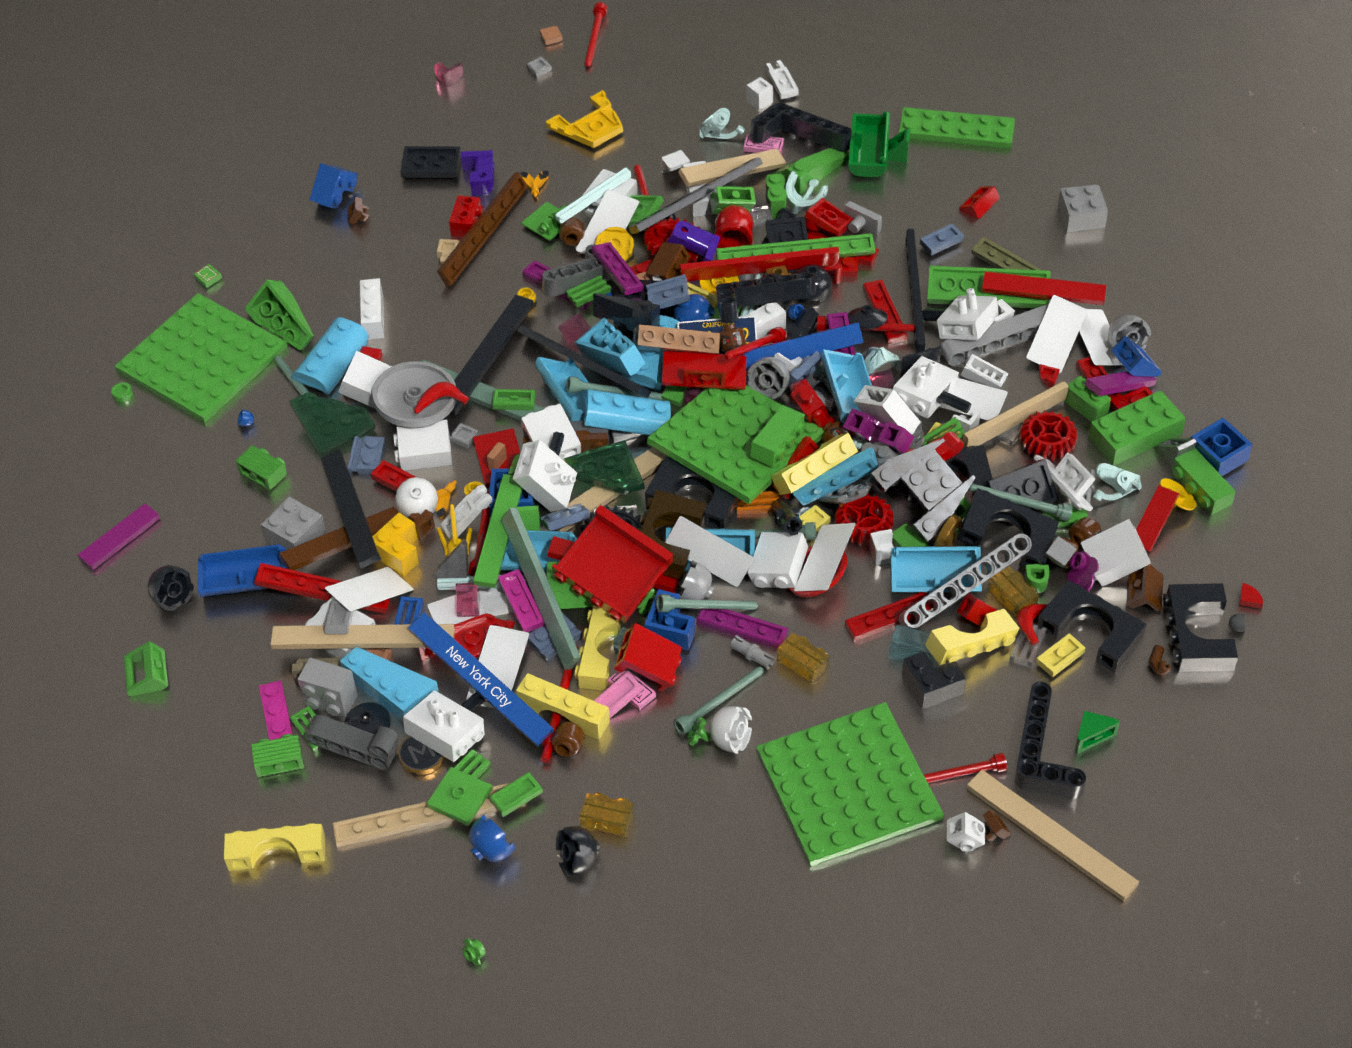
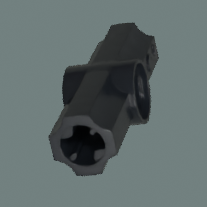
M811 307L803 309L796 322L790 324L786 340L812 334L819 313Z
M784 498L776 499V502L772 505V512L775 515L777 528L782 527L790 536L798 535L803 526L797 505L792 506Z

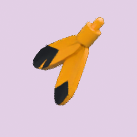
M546 170L542 171L535 179L527 172L520 173L528 188L531 189V194L537 197L539 188L549 177V172Z
M456 480L452 483L449 482L444 489L437 490L438 505L436 514L439 519L445 517L448 512L450 494L456 488Z

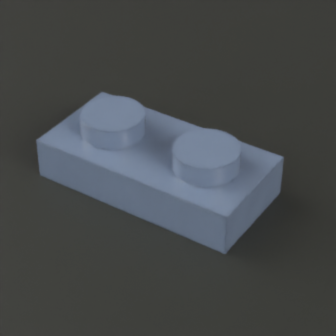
M950 224L920 238V245L932 256L963 241L964 235L953 224Z

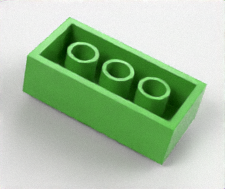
M1160 390L1092 421L1088 439L1112 466H1115L1154 448L1158 444L1182 435L1186 417Z

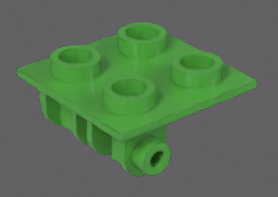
M546 202L522 221L521 224L550 241L559 234L561 224L556 221L555 214L567 205L557 208Z

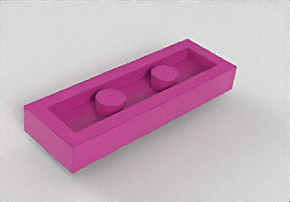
M517 569L499 576V583L522 630L530 632L545 626L544 619L520 570Z
M282 681L259 685L269 739L281 738L285 734L293 735Z

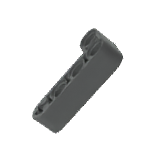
M595 244L586 247L585 260L544 271L542 275V293L549 297L566 293L567 290L599 275L606 282L611 279L610 275L592 253V246H595Z
M322 715L314 716L304 736L309 743L382 770L389 768L398 750V734L390 728L380 727L375 735Z

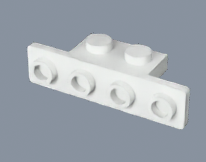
M1070 453L1064 456L1057 467L1050 460L1046 459L1053 483L1061 488L1059 491L1064 496L1072 500L1071 504L1078 510L1085 509L1091 511L1093 507L1083 495L1095 478ZM1039 455L1034 457L1036 461L1045 459Z

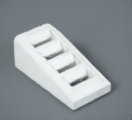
M972 354L960 376L1000 389L1009 373Z

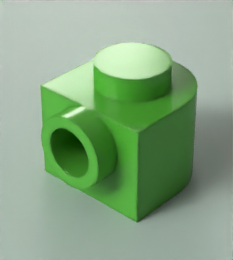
M1026 565L1024 578L1025 587L1028 591L1042 593L1046 590L1049 579V565Z

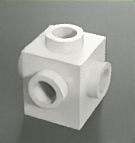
M966 812L947 819V841L962 851H973L975 848L985 845L984 823Z

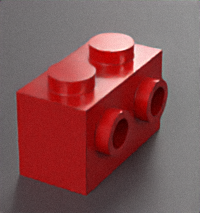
M457 195L449 220L451 236L464 237L484 212V206H481L480 197Z

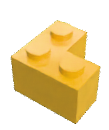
M398 513L373 535L381 557L380 561L405 577L419 564L416 547L412 545L418 539L415 523L401 513Z

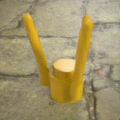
M453 504L450 505L453 539L449 541V544H447L441 528L437 527L438 535L445 550V557L462 541L457 538ZM471 527L468 528L466 535L468 555L472 535Z

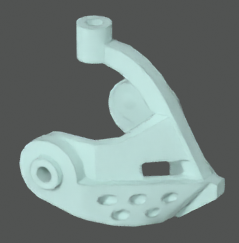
M720 108L700 125V137L702 139L704 136L729 139L738 133L742 135L746 129L739 125L733 132L721 134V131L729 121L730 111L727 108Z
M792 171L786 183V193L794 208L793 213L798 214V212L824 198L827 195L828 186H822L816 198L808 200L814 187L819 184L817 179L810 180V187L802 198L794 188L798 175H796L795 171Z
M870 347L862 355L865 359L864 362L869 377L876 369L890 362L895 370H901V360L899 357L884 347Z
M1100 463L1096 467V475L1117 491L1114 494H1105L1098 489L1093 496L1098 501H1101L1102 498L1110 501L1116 500L1136 489L1140 490L1142 488L1140 475L1107 463Z

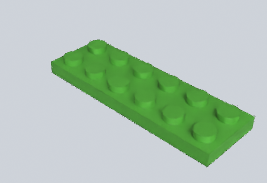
M903 107L899 133L909 128L910 139L1011 149L1015 118Z
M950 266L929 267L927 303L952 304L959 295L967 296L966 290L969 288L974 289L976 296L997 297V301L1002 299L1010 307L1038 308L1049 304V299L982 292L985 271L1049 279L1051 271Z

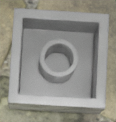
M1099 184L1060 188L1058 208L1067 232L1105 228L1108 209Z
M290 496L261 524L265 541L272 545L281 544L287 550L320 537L326 532L323 516Z
M309 658L297 679L305 705L314 710L326 711L333 716L339 715L346 718L358 697L352 670L317 659Z

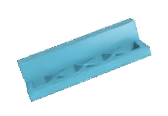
M870 447L847 458L794 491V496L805 506L871 474L879 467L874 449Z

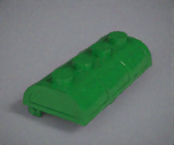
M883 111V115L852 114V137L850 140L848 166L854 175L878 177L886 172L890 125L889 112Z

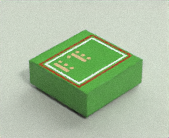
M210 264L194 273V278L205 288L222 279L221 273Z

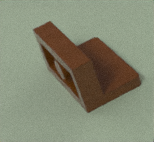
M664 242L649 267L647 274L651 277L661 278L662 281L680 276V264L687 263L691 256L682 244Z
M1151 564L1130 573L1127 605L1133 609L1147 603L1157 612L1162 610L1163 574Z

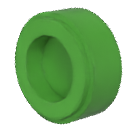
M121 382L112 387L111 394L116 402H126L132 398L133 391L130 384Z

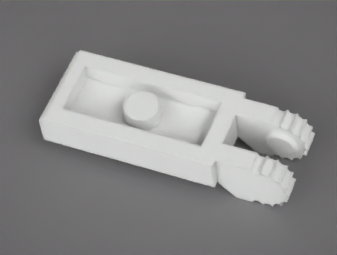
M781 60L776 61L777 69H773L770 63L765 64L766 72L781 99L798 95L799 90Z
M479 485L473 489L454 509L457 538L480 514L482 509H486L491 504L493 499L491 495L486 494L487 489L484 485ZM449 514L441 523V526L447 537L451 540L453 538Z

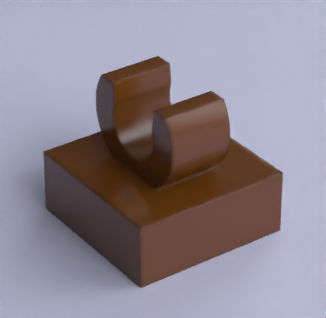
M355 196L348 208V223L355 225L358 219L367 221L369 207L362 205V198Z
M427 509L421 515L419 513H412L408 516L415 523L417 536L420 540L435 527L433 513Z
M992 810L983 814L987 821L983 822L985 831L990 828V833L985 836L987 841H994L997 836L1004 840L1011 835L998 814Z

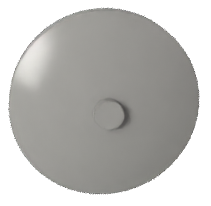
M419 361L400 363L385 370L375 381L372 391L374 407L381 417L395 425L409 428L429 426L448 416L453 410L457 399L450 396L438 398L418 414H415L414 408L420 397L430 386L438 382H450L455 386L456 384L451 375L437 365Z

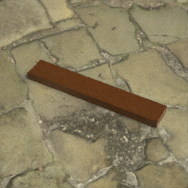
M394 506L366 517L372 535H375L399 513ZM344 526L280 552L279 559L287 569L297 570L348 549L352 545Z

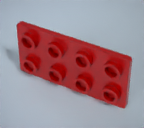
M664 351L662 385L745 390L746 356L740 355L728 360L725 358V354Z

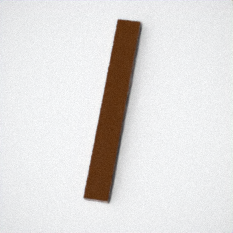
M514 172L437 270L445 286H452L528 188L520 172Z

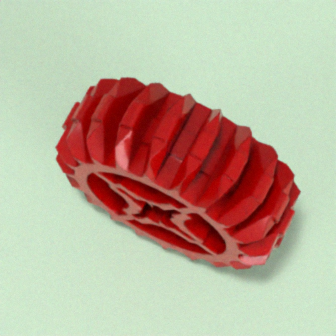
M1044 409L1041 414L1036 411L1034 415H1029L1024 420L1022 428H1020V443L1023 446V450H1027L1028 455H1039L1045 459H1050L1052 462L1055 458L1061 460L1067 453L1073 452L1078 439L1077 428H1075L1074 422L1069 420V416L1063 417L1062 412L1059 414H1055L1054 411L1047 413Z
M870 493L848 503L839 504L838 510L835 513V524L855 523L849 539L851 544L858 542L859 546L862 543H866L869 547L870 533L889 530L894 525V514L891 511L890 504H886L885 499L879 500L878 495L871 497Z

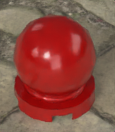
M730 205L718 213L715 220L716 231L714 232L715 235L720 236L717 249L753 245L752 230L754 222L752 215L747 209L742 206Z

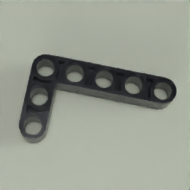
M784 103L772 104L751 120L750 140L756 143L765 142L782 129L837 151H848L850 149L851 128Z
M799 273L730 282L716 286L717 304L722 323H732L739 319L737 307L804 299L816 295L813 273Z
M1035 682L1031 687L1015 783L1019 788L1071 799L1079 798L1084 792L1086 775L1081 769L1040 761L1052 688L1046 682Z

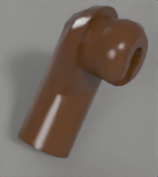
M1155 645L1148 663L1157 675L1164 676L1171 670L1170 664L1166 665L1167 662L1161 660L1165 649L1160 645Z

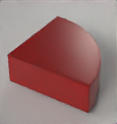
M1040 364L1039 377L1041 381L1048 387L1052 388L1055 386L1060 369Z
M1242 583L1239 605L1262 609L1263 598L1259 591L1251 585Z

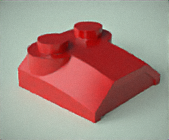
M824 198L807 210L804 216L808 230L812 232L821 230L834 237H840L854 220V218Z

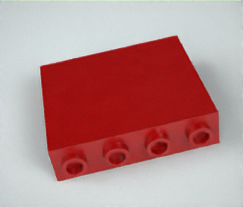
M599 505L595 510L593 520L557 565H552V571L557 581L562 584L566 582L572 586L571 589L577 595L588 597L593 606L598 609L602 607L608 611V615L615 621L619 622L621 620L626 623L671 565L673 553L602 505Z

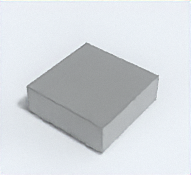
M542 56L526 63L527 69L536 78L552 71L551 65Z
M460 423L451 434L450 442L468 449L473 443V437L479 436V432L477 429Z
M1058 536L1045 556L1064 568L1077 548Z

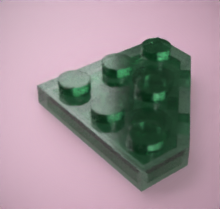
M310 392L289 401L291 408L319 455L354 439L355 436L359 437L375 429L376 426L366 408L346 405L345 402L331 398L325 399Z
M625 440L564 458L565 462L577 472L576 480L623 495L645 489L644 481Z

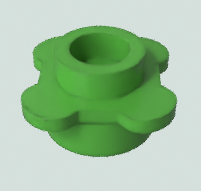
M466 938L464 940L465 946L462 948L463 955L466 960L478 966L480 965V959L485 956V948L479 940Z

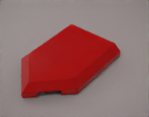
M485 613L454 624V639L477 658L480 657L490 625L513 629L515 622L510 620L504 621L495 618L494 615Z

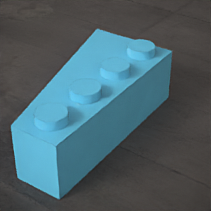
M605 318L601 319L575 342L584 357L610 370L628 376L636 374L645 364L635 344L626 336H623L618 329L616 330Z
M355 647L340 660L341 667L352 670L355 686L378 704L384 706L388 712L402 723H404L403 716L434 690L439 692L437 681L359 647Z

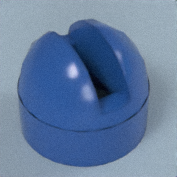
M801 304L790 305L787 310L788 317L792 320H797L804 307Z
M241 409L237 424L243 427L251 426L254 423V415L250 411Z

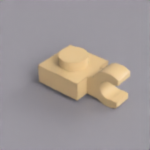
M439 240L437 258H440V263L443 264L458 245L459 240Z

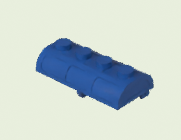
M277 544L201 554V557L198 558L199 597L267 589L266 587L254 585L260 563L286 568L279 559V553L287 550L286 547Z

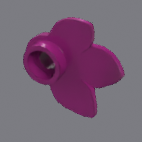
M1084 551L1076 552L1070 560L1072 569L1068 573L1067 581L1070 580L1075 584H1079L1089 591L1094 584L1093 574L1099 570V564L1095 557H1090L1089 553Z

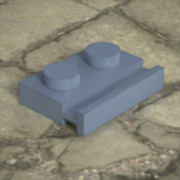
M685 274L646 285L648 301L660 305V309L690 301Z
M818 351L812 356L808 355L799 368L795 367L791 371L789 388L786 390L788 394H791L790 386L794 382L805 379L820 366L822 359Z
M355 436L348 463L349 473L371 474L382 462L386 444L385 437L364 436V438H358V436Z
M580 503L540 517L542 525L547 530L553 531L590 518V513Z
M563 614L573 640L576 642L582 638V632ZM546 624L529 634L527 642L540 655L542 654L546 661L558 654Z

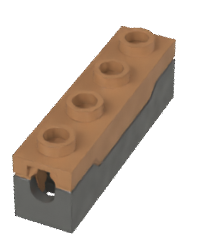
M640 324L634 329L633 343L638 350L662 353L664 351L719 354L720 333Z

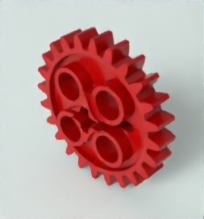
M669 217V220L662 219L661 222L659 221L646 228L644 245H647V250H652V255L658 253L662 243L668 242L675 225L680 222L678 217L676 220H673L671 217ZM686 249L691 256L687 263H690L691 260L697 262V258H702L701 255Z

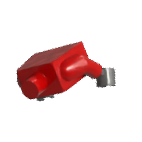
M811 373L805 379L796 381L790 386V398L796 409L805 414V419L809 423H814L817 427L824 428L829 422L833 424L840 421L839 413L835 417H829L824 403L813 389L820 381H816L813 378L815 374Z

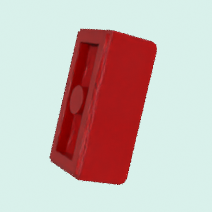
M980 186L959 207V210L976 219H980L999 199L995 186Z

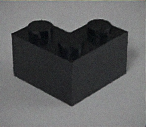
M924 651L903 659L902 675L922 710L964 694L966 678L956 661L934 669Z

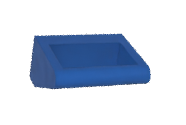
M1124 336L1111 350L1133 376L1158 377L1162 373L1148 354L1127 336Z

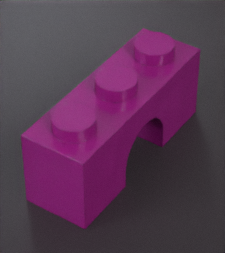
M853 408L843 425V428L852 436L870 443L880 442L883 445L889 446L898 454L905 453L914 439V436L904 427L888 421L886 424H883L869 414Z

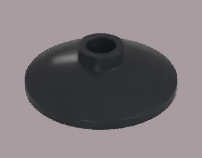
M870 305L855 308L847 314L849 324L859 322L861 329L878 328L887 322L886 312Z
M366 702L352 708L347 714L344 723L376 735L380 727H390L391 719L389 712L384 706L374 702Z

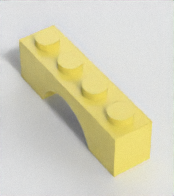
M849 433L833 437L820 445L821 447L814 453L771 475L780 495L796 491L857 453L858 450Z
M594 606L593 610H589L588 623L590 624L589 628L584 630L583 640L586 642L585 646L580 647L579 654L581 658L579 660H581V663L576 665L575 678L578 679L579 688L605 691L608 685L607 679L610 676L609 659L603 657L597 649L606 639L619 635L621 620L619 622L615 621L608 615V611L602 607L598 609Z
M1002 609L986 614L979 633L961 632L948 625L932 630L925 646L938 664L943 665L962 658H971L985 651L990 652L1001 646H1009L1015 641L1019 627L1007 611Z
M527 673L516 690L517 696L537 714L543 710L557 712L572 723L579 725L586 735L600 740L610 724L609 707Z
M309 823L304 826H283L275 829L261 828L256 831H235L225 834L224 860L228 871L253 869L255 863L263 854L275 849H285L293 852L301 863L325 861V833L322 824Z

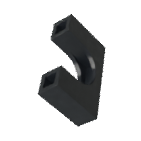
M984 445L963 447L957 455L945 461L952 471L962 475L965 480L974 475L975 479L972 484L987 487L985 481L992 479ZM902 483L907 507L921 506ZM969 491L970 498L972 499L974 493Z
M666 456L645 491V505L647 506L649 497H654L656 490L676 495L686 488H702L713 496L704 512V526L711 529H727L741 499L671 457Z
M977 488L970 501L957 540L970 546L978 547L989 523L1006 521L1015 525L1022 534L1027 535L1031 540V549L1021 556L1018 565L1026 568V565H1044L1047 560L1045 554L1052 545L1059 521L1052 519L1050 516L1035 512L1028 507L1013 503L1009 499L1001 498L991 494L989 491Z
M1068 580L1039 615L1037 628L1057 639L1069 623L1077 618L1090 617L1101 621L1109 629L1110 635L1099 647L1096 662L1116 673L1143 639L1147 624L1140 618L1123 611L1120 607L1105 601L1099 595H1095L1084 589L1081 585Z
M1223 583L1169 584L1167 593L1163 594V605L1168 609L1166 622L1167 625H1171L1170 643L1174 644L1175 647L1173 650V661L1178 664L1179 672L1235 670L1238 660L1235 639L1201 638L1193 634L1185 624L1187 619L1197 615H1223L1227 603Z

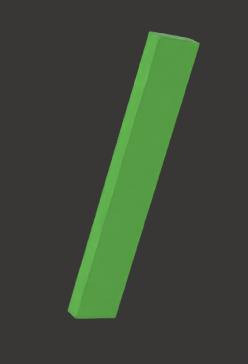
M503 474L473 580L474 585L496 588L509 542V537L501 520L509 508L518 507L523 490L513 480V475Z

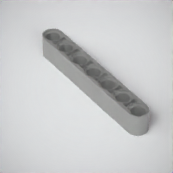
M1049 304L991 324L979 340H945L940 345L941 354L950 366H956L968 362L972 354L982 357L1035 338Z
M1018 534L1008 539L903 611L899 617L900 626L903 629L912 630L930 620L1027 553L1032 546L1030 538L1025 534ZM1016 540L1020 541L1023 545L1021 551L1015 547ZM998 552L1004 555V563L997 559ZM980 564L987 568L986 575L979 571ZM962 576L969 580V587L962 585ZM944 589H948L951 592L952 597L950 600L944 597ZM926 601H929L933 604V612H929L926 610ZM908 613L915 616L916 622L914 625L907 621Z

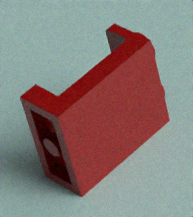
M634 623L624 634L614 669L622 673L628 667L659 683L657 690L663 692L667 687H672L676 680V675L674 674L682 660L680 656L682 647Z

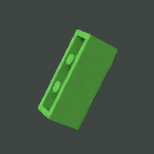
M782 405L752 441L750 458L771 467L778 460L781 461L786 450L793 447L798 435L801 436L806 427V424H804L805 414Z
M1196 448L1174 458L1171 471L1173 476L1186 487L1188 493L1192 494L1199 501L1202 508L1213 515L1232 505L1236 491Z

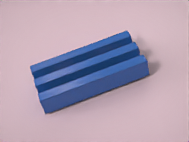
M401 596L394 625L401 624L406 602H409L404 624H410L415 603L417 604L412 623L421 616L424 603L423 598Z

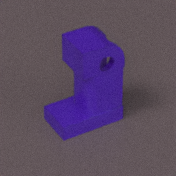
M493 150L461 151L462 170H474V172H470L472 196L490 194L494 189L495 163L493 162Z
M680 221L675 225L667 243L682 244L685 249L703 256L701 262L712 261L720 236L711 234L688 222Z

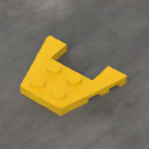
M603 90L590 97V103L597 110L570 124L558 114L545 121L548 129L592 148L623 132V125L616 112L613 111L611 103L607 100L606 93Z

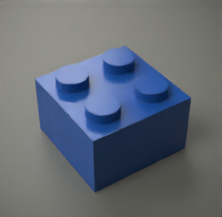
M1224 418L1191 436V438L1196 440L1195 448L1221 476L1247 462L1253 446L1246 437Z

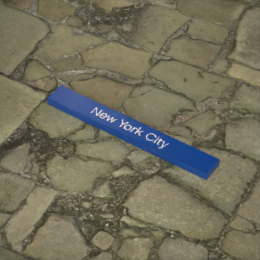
M425 612L408 627L409 631L534 745L538 747L554 731L552 726Z

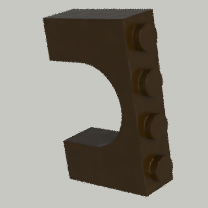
M656 490L654 497H649L646 510H649L648 513H643L641 520L643 527L637 530L673 553V562L663 575L682 580L688 565L690 550L667 544L661 541L654 532L662 527H674L680 516L701 527L707 503Z

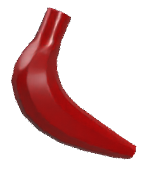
M438 382L430 386L423 393L414 408V413L418 414L433 401L441 397H453L464 405L467 404L470 398L460 392L454 384Z
M1030 604L1024 606L1018 613V626L1026 635L1031 646L1039 643L1033 630V620L1042 613L1048 604Z

